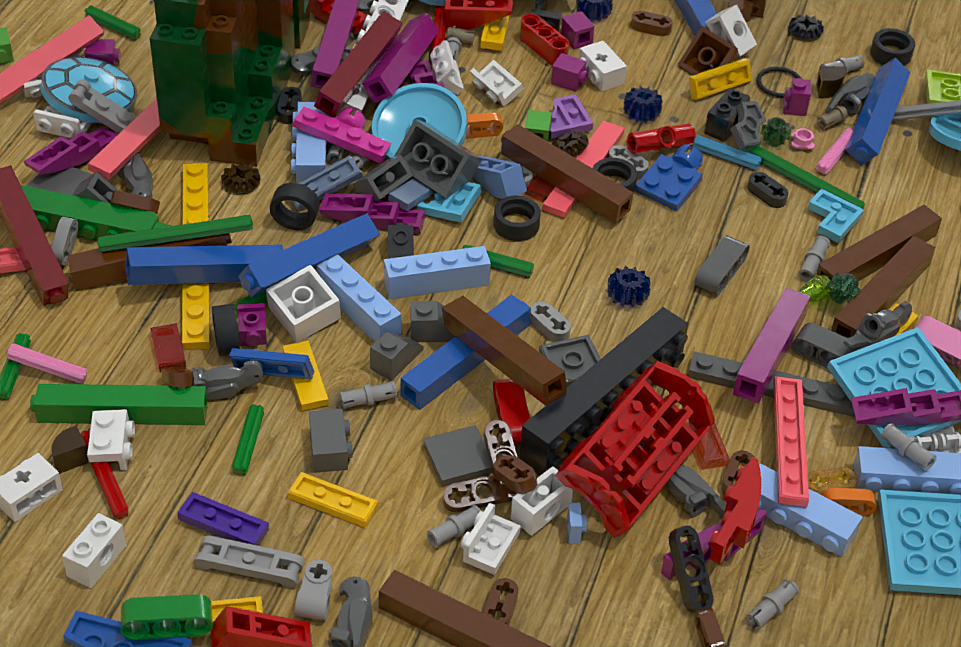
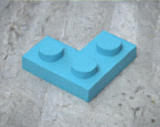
M823 189L809 201L808 205L809 210L825 217L819 224L817 233L837 243L862 218L864 209Z

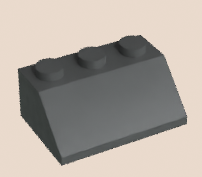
M416 119L413 121L394 155L396 157L401 154L413 176L445 198H449L467 184L483 160L430 124Z

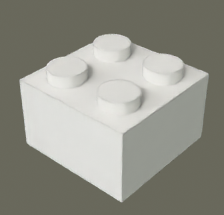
M311 265L266 289L268 308L296 343L341 318L339 299Z

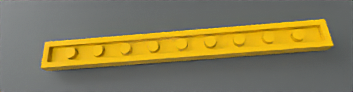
M208 163L183 164V224L209 221ZM209 283L182 284L183 350L210 349Z

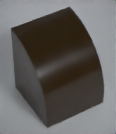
M819 67L816 80L818 98H832L844 84L847 67Z
M76 425L65 429L57 435L52 443L51 452L54 467L59 474L89 463L86 444Z

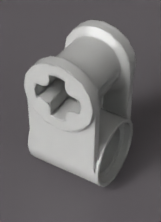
M314 560L307 564L301 589H299L296 599L295 616L326 621L332 590V568L326 561Z

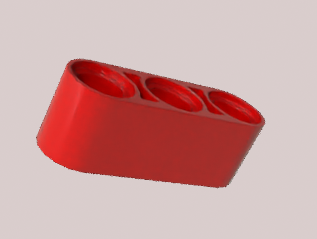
M535 14L522 16L520 39L552 66L561 53L568 55L569 41Z
M511 379L494 380L493 397L498 420L508 425L514 446H520L522 425L530 419L524 389Z

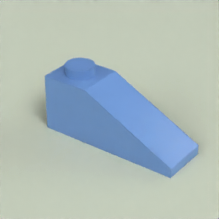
M479 155L483 160L472 178L492 196L503 199L513 195L519 196L527 191L520 164Z

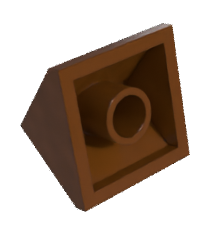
M702 26L678 62V65L696 75L735 62L738 48Z

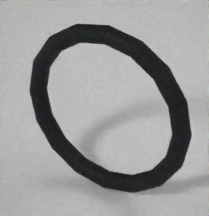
M774 66L761 70L757 75L756 82L759 88L766 94L783 98L785 93L771 91L762 84V76L771 71H781L791 74L796 79L801 77L791 69Z

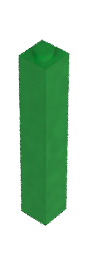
M38 384L36 395H31L30 409L32 412H35L37 423L91 424L93 411L127 409L129 420L134 421V424L205 425L208 407L206 386Z

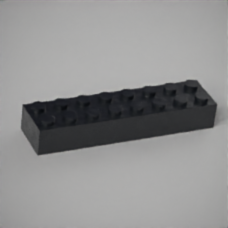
M664 307L657 311L568 386L567 393L547 404L522 425L519 459L532 467L539 476L552 466L559 470L576 446L591 436L614 410L611 407L614 402L646 368L657 361L671 367H677L681 364L685 356L683 353L684 345L688 339V335H686L688 322Z

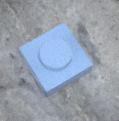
M569 503L567 531L569 544H580L582 532L587 531L586 514H581L580 503Z

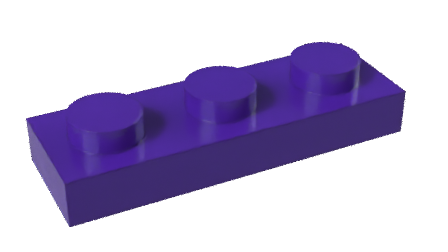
M194 492L189 495L177 512L178 520L224 539L259 546L269 531V522Z

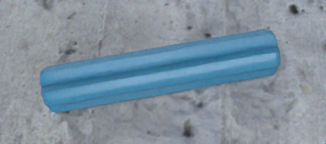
M700 135L696 136L693 142V148L696 147L699 151L753 170H757L761 164L760 156Z

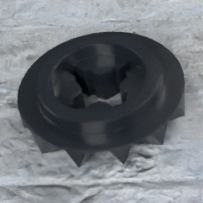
M806 14L805 16L797 15V17L791 18L788 29L797 38L813 40L823 34L824 26L821 20H816L815 16L809 17Z

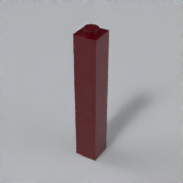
M383 11L319 91L314 107L335 118L397 38L403 22Z
M12 166L0 168L1 219L43 306L51 303H60L68 298L69 283Z

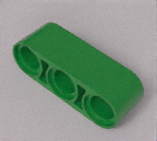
M205 595L135 597L127 599L121 606V633L125 638L131 640L198 637L208 634L213 627L212 602Z

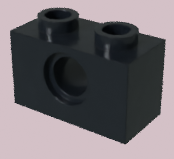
M729 88L708 111L704 134L725 142L732 135L730 129L738 124L739 116L736 106L741 102H750L751 96Z

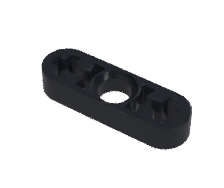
M688 525L675 528L670 532L668 541L683 604L691 613H695L696 610L711 608L714 597L699 535L693 527ZM680 537H686L688 543H681ZM691 552V555L684 557L683 553ZM688 561L692 562L696 567V575L694 577L689 576L686 572ZM698 582V586L691 587V583ZM694 596H701L702 601L696 602Z

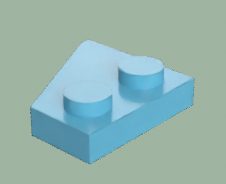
M468 182L449 198H445L437 192L434 194L435 199L428 204H425L423 201L419 203L418 210H424L425 215L462 223L481 194V185Z

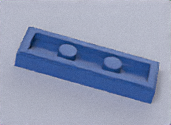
M232 348L229 355L234 367L242 368L244 362L247 361L260 362L263 375L312 379L315 372L309 356L303 354Z

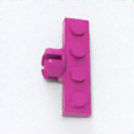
M304 106L293 122V127L380 164L391 147L390 142L363 131L366 120L359 110L353 116L350 115L354 108L343 109L337 117L332 118Z

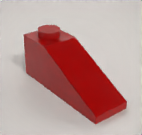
M446 0V30H448V27L453 28V26H456L455 28L470 30L512 15L513 0Z
M225 606L213 622L211 647H312L310 622Z

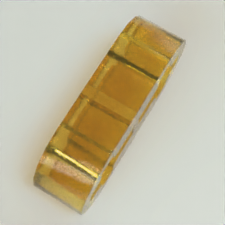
M846 467L817 470L808 473V488L820 495L829 488L855 489L857 482L855 472Z

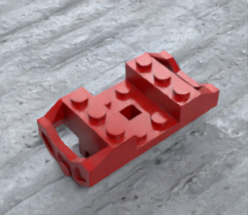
M659 361L646 368L611 406L614 410L591 436L576 446L554 475L564 486L579 492L600 513L604 528L614 538L628 531L715 422L711 404L708 402L705 393L701 390L700 385L691 380L687 375L682 374L678 369ZM649 384L661 387L670 394L662 399ZM679 402L682 408L679 409L675 404ZM640 441L647 448L646 450L638 444Z

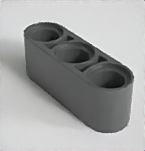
M725 235L700 267L695 277L694 285L718 296L744 263L749 253L750 245Z
M806 323L792 342V348L798 355L827 368L829 361L865 348V346L850 349L843 343L848 338L814 323Z

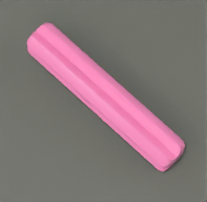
M850 128L845 129L817 163L818 167L816 170L818 173L827 174L846 151L845 149L853 130Z
M11 344L7 351V358L79 384H82L86 379L87 369L17 344Z

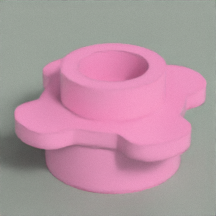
M801 128L791 134V138H793L791 146L793 148L801 150L814 149V134L812 131Z

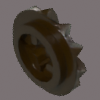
M572 131L571 133H565L563 136L556 137V140L551 144L573 157L584 151L589 141L587 135H584L583 132L576 133Z
M243 163L238 166L232 164L230 168H224L221 181L227 190L245 193L255 189L260 184L261 176L259 170L253 168L252 164L246 166Z

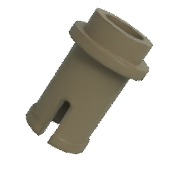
M453 26V28L448 27L447 39L455 37L461 43L473 46L475 31L455 28L456 26Z
M835 106L829 113L817 117L818 126L825 130L836 123H844L848 117L847 110L843 106Z

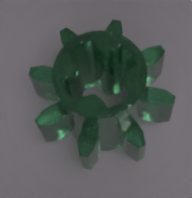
M778 117L768 119L767 125L762 124L761 134L764 135L763 141H766L768 145L773 147L784 145L785 140L790 139L791 130L788 129L789 123Z
M837 272L826 286L830 289L829 295L831 299L839 304L846 301L849 303L861 292V289L858 288L859 282L857 278L850 273H845L841 276Z

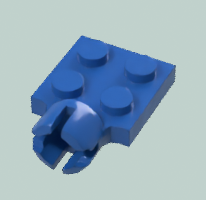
M684 144L670 157L661 154L636 184L635 191L677 212L702 181L703 174L698 172L703 161L701 152L694 147L687 154L686 152L691 145Z

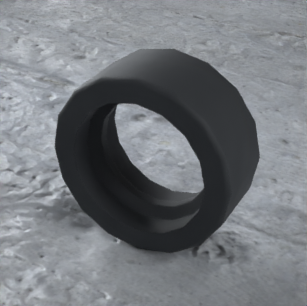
M892 28L882 29L875 33L870 53L872 58L881 65H885L896 58L905 66L912 59L915 40L905 31ZM884 46H895L900 48L901 50H891Z
M614 157L599 160L594 164L593 169L604 176L614 175L625 179L626 182L618 184L634 194L638 174L636 168L630 162Z
M285 183L279 186L273 195L269 206L270 214L278 224L285 228L303 230L313 225L320 208V202L316 193L309 187L299 183ZM282 201H296L302 204L308 212L299 213L289 210L283 205Z
M513 195L505 197L495 205L494 229L501 237L508 240L523 241L530 239L539 231L541 209L535 201L525 196ZM515 213L525 215L530 220L516 223L508 221L504 217Z
M234 305L212 306V319L218 355H230L232 348L240 349Z

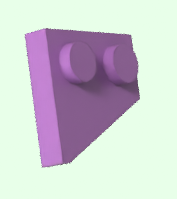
M576 94L554 99L550 139L563 136L565 133L568 134L572 131L577 133L593 130V121Z

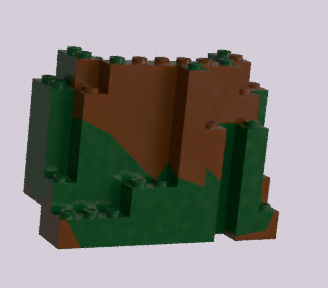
M154 0L156 26L149 40L160 131L169 133L170 139L209 144L210 161L232 164L243 163V165L252 164V166L257 167L278 111L280 93L287 87L292 73V56L295 55V48L301 49L310 24L309 0Z

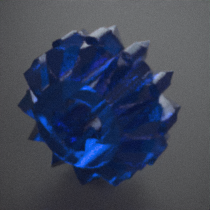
M576 0L577 11H582L591 22L593 20L601 22V19H608V16L611 14L613 0Z
M639 86L638 89L631 88L630 92H627L624 97V113L628 115V119H636V123L639 121L647 123L648 120L655 121L656 117H659L662 112V96L658 94V90H650V87L643 88Z
M626 265L623 270L616 268L615 272L610 274L608 278L607 292L608 296L612 297L613 303L620 302L622 307L629 305L633 309L635 304L642 306L643 302L648 300L651 290L650 277L645 275V271H637L636 266L633 269H629Z

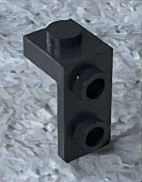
M536 0L535 10L532 9L531 14L539 16L560 33L562 14L546 11L548 0Z
M407 223L388 225V259L413 256V225H408Z

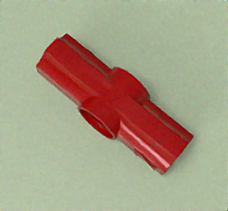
M690 123L664 126L657 129L629 133L626 145L632 154L658 151L684 144H692L696 137V132Z

